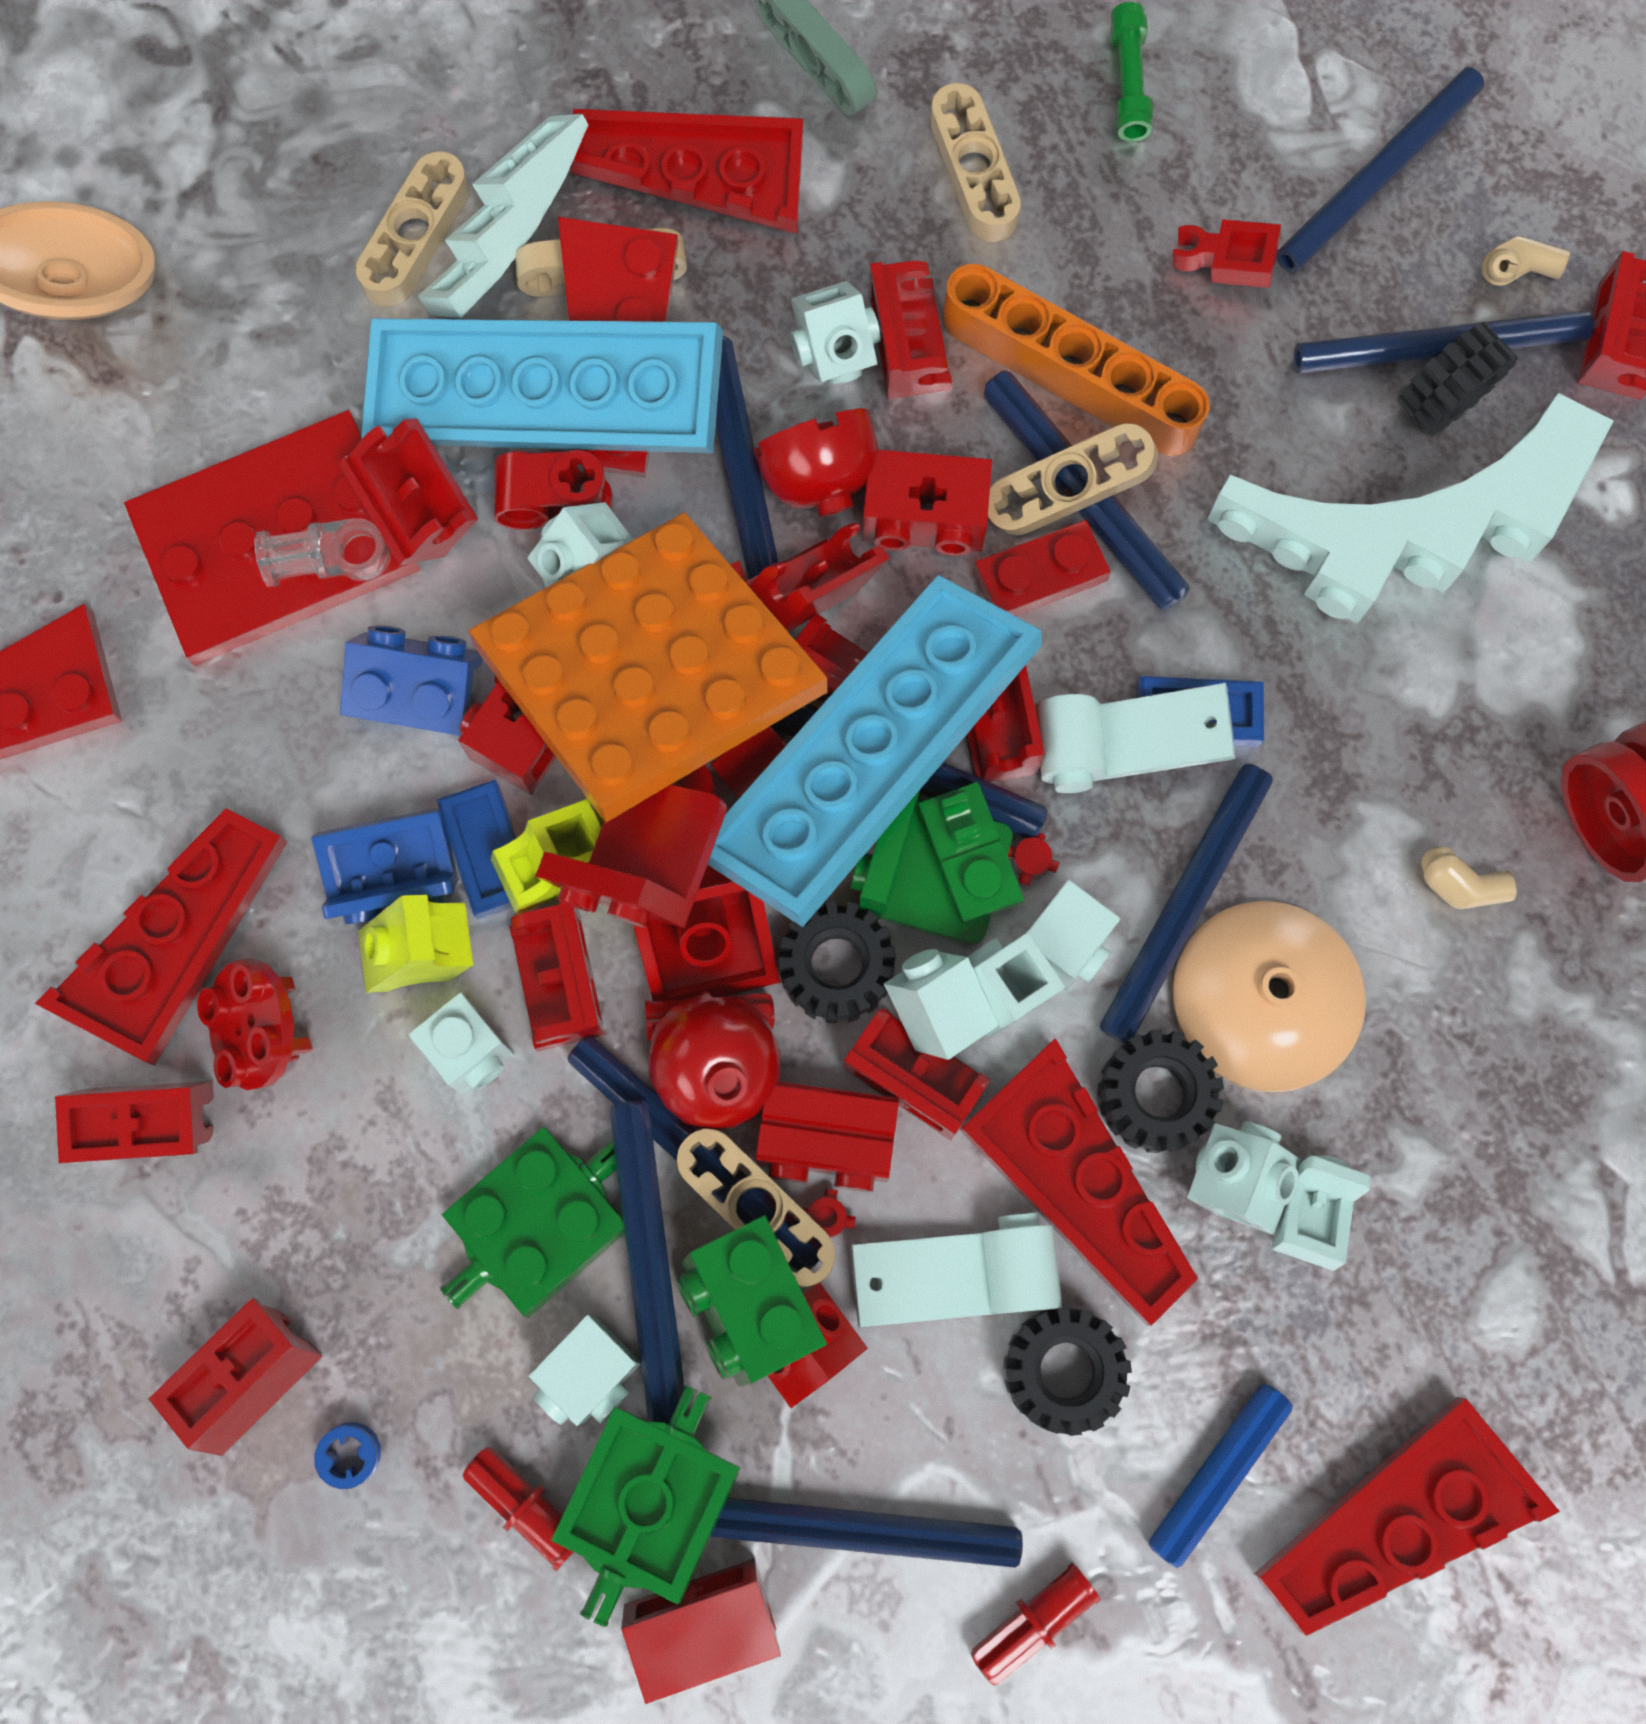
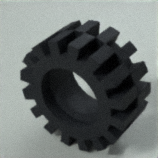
M1486 322L1478 323L1469 331L1466 330L1459 335L1454 343L1450 342L1436 358L1433 357L1425 365L1426 368L1418 372L1410 380L1411 383L1404 387L1397 400L1429 436H1434L1439 431L1446 429L1453 421L1461 418L1465 411L1473 408L1480 402L1479 399L1495 388V384L1501 381L1509 373L1508 371L1515 366L1518 357Z
M837 900L825 901V907L818 909L804 927L794 921L789 924V932L786 937H782L780 944L779 967L784 989L786 988L789 999L796 1007L798 1005L805 1010V1014L813 1019L819 1016L826 1018V1023L837 1024L839 1019H848V1023L858 1020L861 1014L865 1012L870 1014L878 1007L879 1001L883 997L885 998L888 993L884 983L894 976L896 953L895 946H892L890 941L891 934L886 925L884 927L880 926L876 914L870 910L867 914L859 911V904L849 901L847 907L837 906ZM828 940H846L852 943L861 954L862 969L859 975L846 985H828L821 981L813 971L811 964L813 954L822 943Z
M1162 1029L1150 1030L1146 1035L1142 1036L1138 1034L1115 1051L1101 1071L1103 1077L1102 1081L1098 1083L1097 1095L1102 1096V1104L1099 1106L1102 1117L1107 1115L1112 1124L1108 1128L1115 1136L1121 1134L1127 1139L1125 1144L1134 1149L1143 1147L1147 1149L1148 1153L1172 1152L1197 1141L1201 1135L1208 1132L1215 1123L1213 1120L1215 1114L1221 1112L1224 1100H1220L1218 1097L1219 1091L1224 1089L1223 1077L1216 1078L1213 1070L1218 1064L1213 1056L1207 1059L1201 1053L1205 1046L1196 1039L1191 1043L1183 1040L1184 1033L1173 1030L1170 1034H1162ZM1152 1067H1162L1178 1076L1184 1088V1100L1180 1109L1174 1115L1158 1117L1148 1113L1141 1107L1136 1097L1135 1087L1138 1077L1144 1070Z
M1059 1308L1040 1312L1039 1315L1029 1318L1021 1324L1022 1328L1017 1334H1013L1008 1343L1010 1348L1007 1357L1004 1356L1003 1368L1006 1369L1007 1380L1004 1381L1007 1392L1011 1394L1014 1400L1013 1404L1020 1413L1024 1414L1030 1422L1047 1431L1070 1436L1083 1435L1082 1432L1089 1430L1096 1431L1105 1426L1103 1422L1109 1417H1116L1122 1409L1119 1407L1123 1396L1128 1397L1131 1385H1127V1374L1132 1373L1131 1360H1126L1123 1351L1127 1347L1122 1338L1117 1337L1111 1330L1113 1327L1107 1321L1093 1316V1313L1082 1309ZM1061 1343H1071L1080 1347L1088 1355L1092 1365L1090 1384L1083 1393L1073 1398L1055 1396L1046 1388L1041 1377V1364L1045 1354L1052 1347Z

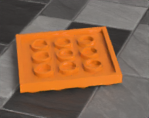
M685 512L612 551L611 554L594 564H588L468 630L474 648L605 823L827 693V677Z

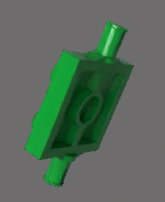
M543 1126L441 1214L463 1241L467 1257L471 1261L449 1282L440 1287L443 1295L449 1297L447 1300L456 1309L461 1308L463 1303L486 1283H489L502 1290L523 1317L530 1318L625 1234L623 1218L610 1204L605 1186L602 1184L605 1179L617 1170L613 1137L611 1141L584 1163L581 1159L567 1153L551 1132Z
M688 1385L684 1386L685 1389L669 1424L648 1422L619 1407L613 1408L551 1541L583 1556L594 1571L599 1573L584 1608L580 1611V1615L587 1620L594 1618L605 1594V1598L593 1623L600 1626H608V1621L624 1586L646 1588L676 1604L681 1603L742 1468L709 1452L700 1440L693 1436L712 1397L699 1392L687 1417V1413L698 1390Z

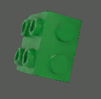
M919 790L877 839L873 854L866 853L857 863L851 889L862 892L859 911L867 914L870 910L880 920L967 945H978L984 940L991 915L962 925L918 810V803L923 802L918 800ZM994 821L1008 856L1013 838L1012 830L1006 824Z
M766 1216L758 1218L690 1252L682 1261L681 1266L684 1273L680 1275L681 1278L676 1280L678 1289L692 1317L703 1313L714 1338L706 1341L705 1345L722 1380L733 1376L739 1387L749 1385L827 1345Z

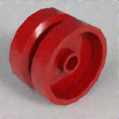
M1646 721L1623 731L1614 741L1600 742L1572 755L1564 764L1562 770L1561 789L1564 805L1576 834L1590 855L1607 872L1624 882L1641 883L1646 880Z

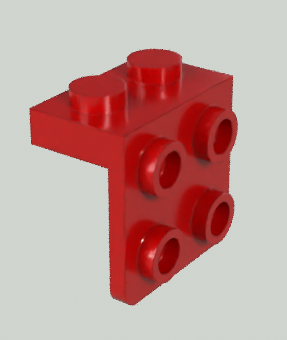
M669 785L606 823L604 821L589 863L544 851L535 877L560 888L557 900L572 907L595 913L598 904L609 907L607 911L609 916L639 927L646 928L650 918L685 928L727 811L726 803L723 799L711 793Z

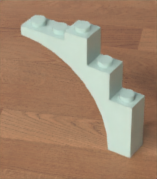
M1558 393L1536 420L1527 435L1503 458L1467 480L1418 498L1373 505L1321 503L1275 493L1230 474L1207 520L1218 525L1220 531L1227 537L1239 542H1250L1270 552L1274 559L1282 566L1296 571L1304 570L1314 575L1304 596L1315 601L1318 608L1327 615L1338 619H1349L1358 624L1375 602L1393 567L1402 571L1405 577L1412 583L1424 588H1435L1445 593L1465 569L1481 538L1490 542L1497 552L1508 557L1521 558L1530 563L1555 535L1614 420Z

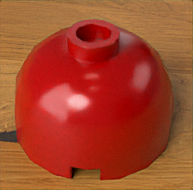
M856 408L836 412L835 415L839 424L834 426L833 421L817 423L815 418L784 429L758 443L759 447L753 448V452L769 491L781 503L792 508H817L819 518L831 516L854 507L851 495L866 487L867 477L873 469L878 449L876 433L868 409Z
M711 994L695 995L673 1006L657 1023L653 1031L649 1061L647 1059L649 1077L662 1104L686 1124L714 1130L734 1128L756 1117L763 1109V1105L769 1100L775 1085L780 1080V1048L764 1015L750 1003L735 996H732L733 1000L727 997L713 998Z

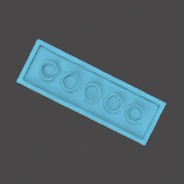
M371 318L361 438L379 425L388 438L392 434L393 429L404 419L417 418L434 446L713 453L723 329L716 322Z
M937 575L725 814L708 865L798 925L804 927L1042 646L1041 630L944 577Z

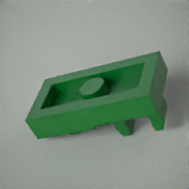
M979 782L918 803L919 813L962 925L1023 903L1024 897Z

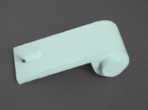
M1226 683L1100 704L1096 698L1089 695L1066 694L1046 698L1035 705L1045 754L1040 765L1041 778L1043 782L1054 784L1055 791L1059 793L1087 791L1093 787V781L1236 759Z
M1038 1213L1017 1214L998 1217L999 1230L851 1245L858 1328L1063 1308L1053 1225L1039 1226Z

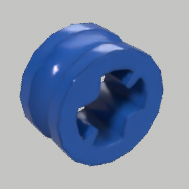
M358 1422L343 1423L328 1431L319 1441L314 1453L316 1471L328 1486L337 1489H352L364 1483L377 1469L381 1459V1445L377 1435L368 1426ZM352 1437L361 1443L357 1455L365 1463L360 1472H357L356 1467L352 1466L344 1474L335 1468L339 1456L331 1449L337 1439H339L341 1445H344Z

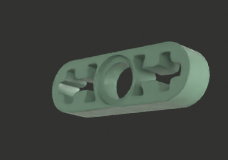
M754 0L759 16L767 29L843 114L851 117L876 100V85L866 65L808 0Z

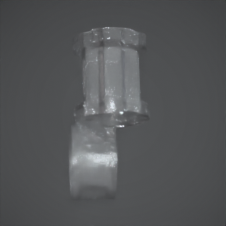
M352 518L327 523L314 522L309 523L307 530L274 536L267 530L259 531L254 539L257 564L267 587L279 586L282 579L317 574L321 579L346 575L356 581H368L382 574L390 562L391 551L385 542L383 534L372 522L365 519ZM358 536L373 538L376 543L375 552L367 562L351 564L345 561L344 549L350 540Z

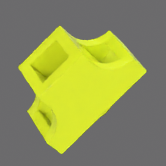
M588 799L528 820L526 829L519 837L493 850L490 860L516 915L557 900L560 888L535 877L544 851L589 863L604 820L597 811L593 810Z
M404 895L399 897L358 931L365 993L390 992L412 984L451 981L474 965L465 903H434L428 901L427 895Z

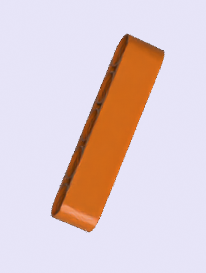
M965 264L950 274L946 286L943 324L947 332L955 339L1112 427L1121 424L1141 426L1152 437L1157 446L1158 453L1167 456H1179L1188 452L1195 445L1210 409L1209 397L1205 390L1196 382L986 266ZM973 300L981 305L970 307L964 305L962 301ZM1023 328L1029 330L1032 334L1019 335L1013 332L1012 329ZM1073 356L1079 358L1084 363L1071 364L1065 361L1063 357ZM1126 385L1131 387L1136 393L1126 394L1120 392L1114 386ZM1166 414H1179L1187 420V423L1172 421Z

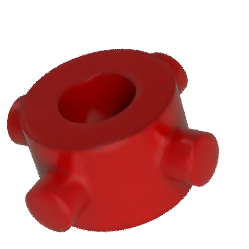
M1043 833L1022 840L1017 847L1010 845L1008 858L1012 859L1013 869L1019 876L1018 882L1022 885L1030 886L1032 880L1041 878L1047 871L1056 873L1059 868L1060 862L1052 859L1051 848L1045 842L1046 835Z
M825 1189L823 1198L814 1201L809 1208H800L830 1238H834L844 1228L854 1229L856 1216L846 1214L844 1206L837 1200V1190Z

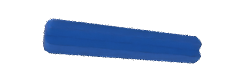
M1262 1384L1258 1386L1149 1539V1546L1153 1552L1169 1565L1176 1568L1183 1566L1290 1415L1293 1404L1285 1395L1270 1385Z

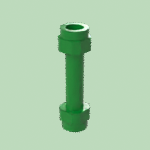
M1137 2L1121 3L1111 12V45L1119 49L1121 99L1117 103L1115 120L1119 138L1127 142L1144 140L1151 135L1153 130V102L1150 97L1144 95L1141 46L1145 44L1148 32L1147 16L1144 7Z

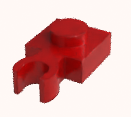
M1222 219L1219 234L1208 233L1203 228L1195 225L1180 226L1178 228V246H1192L1195 248L1192 250L1174 249L1173 267L1185 272L1195 271L1202 267H1210L1211 283L1270 288L1280 243L1281 224Z

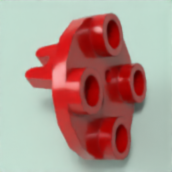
M253 958L241 959L227 964L216 977L213 987L202 989L197 1000L198 1016L201 1022L209 1029L211 1048L215 1055L213 1064L214 1075L217 1082L224 1088L238 1086L249 1091L273 1086L285 1073L288 1063L299 1059L298 1054L313 1051L310 1037L293 1038L294 1022L291 1003L287 994L296 990L293 978L279 977L267 963Z

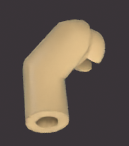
M1515 236L1487 253L1482 263V273L1487 282L1498 286L1509 284L1528 272L1558 280L1566 268L1570 251L1523 236Z
M1445 846L1431 848L1422 857L1421 868L1424 871V880L1432 890L1453 908L1468 909L1512 902L1516 898L1517 888L1515 879L1508 870L1477 875L1460 857L1455 855L1452 849Z

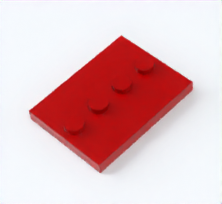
M350 410L124 502L184 654L194 666L421 571L418 562L399 566L338 465L344 456H349L362 439Z

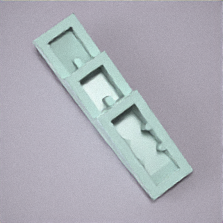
M583 114L549 116L472 184L484 206L445 239L457 261L418 295L430 316L462 318L503 275L515 259L517 250L524 246L536 231L567 176L588 127Z

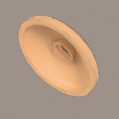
M52 201L21 203L0 209V303L8 308L46 319H92L115 313L129 306L140 298L153 282L155 258L149 241L133 225L111 213L85 205Z
M1257 901L1225 909L1204 922L1193 933L1180 952L1175 964L1171 984V1002L1178 1030L1180 1033L1185 1034L1183 1040L1191 1043L1196 1039L1205 1046L1201 1053L1207 1059L1211 1056L1214 1057L1218 1064L1213 1069L1216 1076L1223 1077V1080L1244 1089L1277 1093L1292 1091L1313 1084L1334 1071L1346 1059L1356 1044L1362 1030L1366 1009V992L1362 973L1354 954L1343 938L1329 924L1316 915L1293 905L1273 901ZM1271 978L1282 979L1287 984L1289 993L1286 999H1279L1272 995L1269 990Z

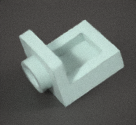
M1309 1156L1299 1164L1297 1170L1299 1176L1298 1187L1293 1199L1283 1209L1274 1234L1272 1250L1335 1271L1346 1264L1354 1201L1370 1191L1371 1176L1351 1169L1345 1161L1336 1157Z

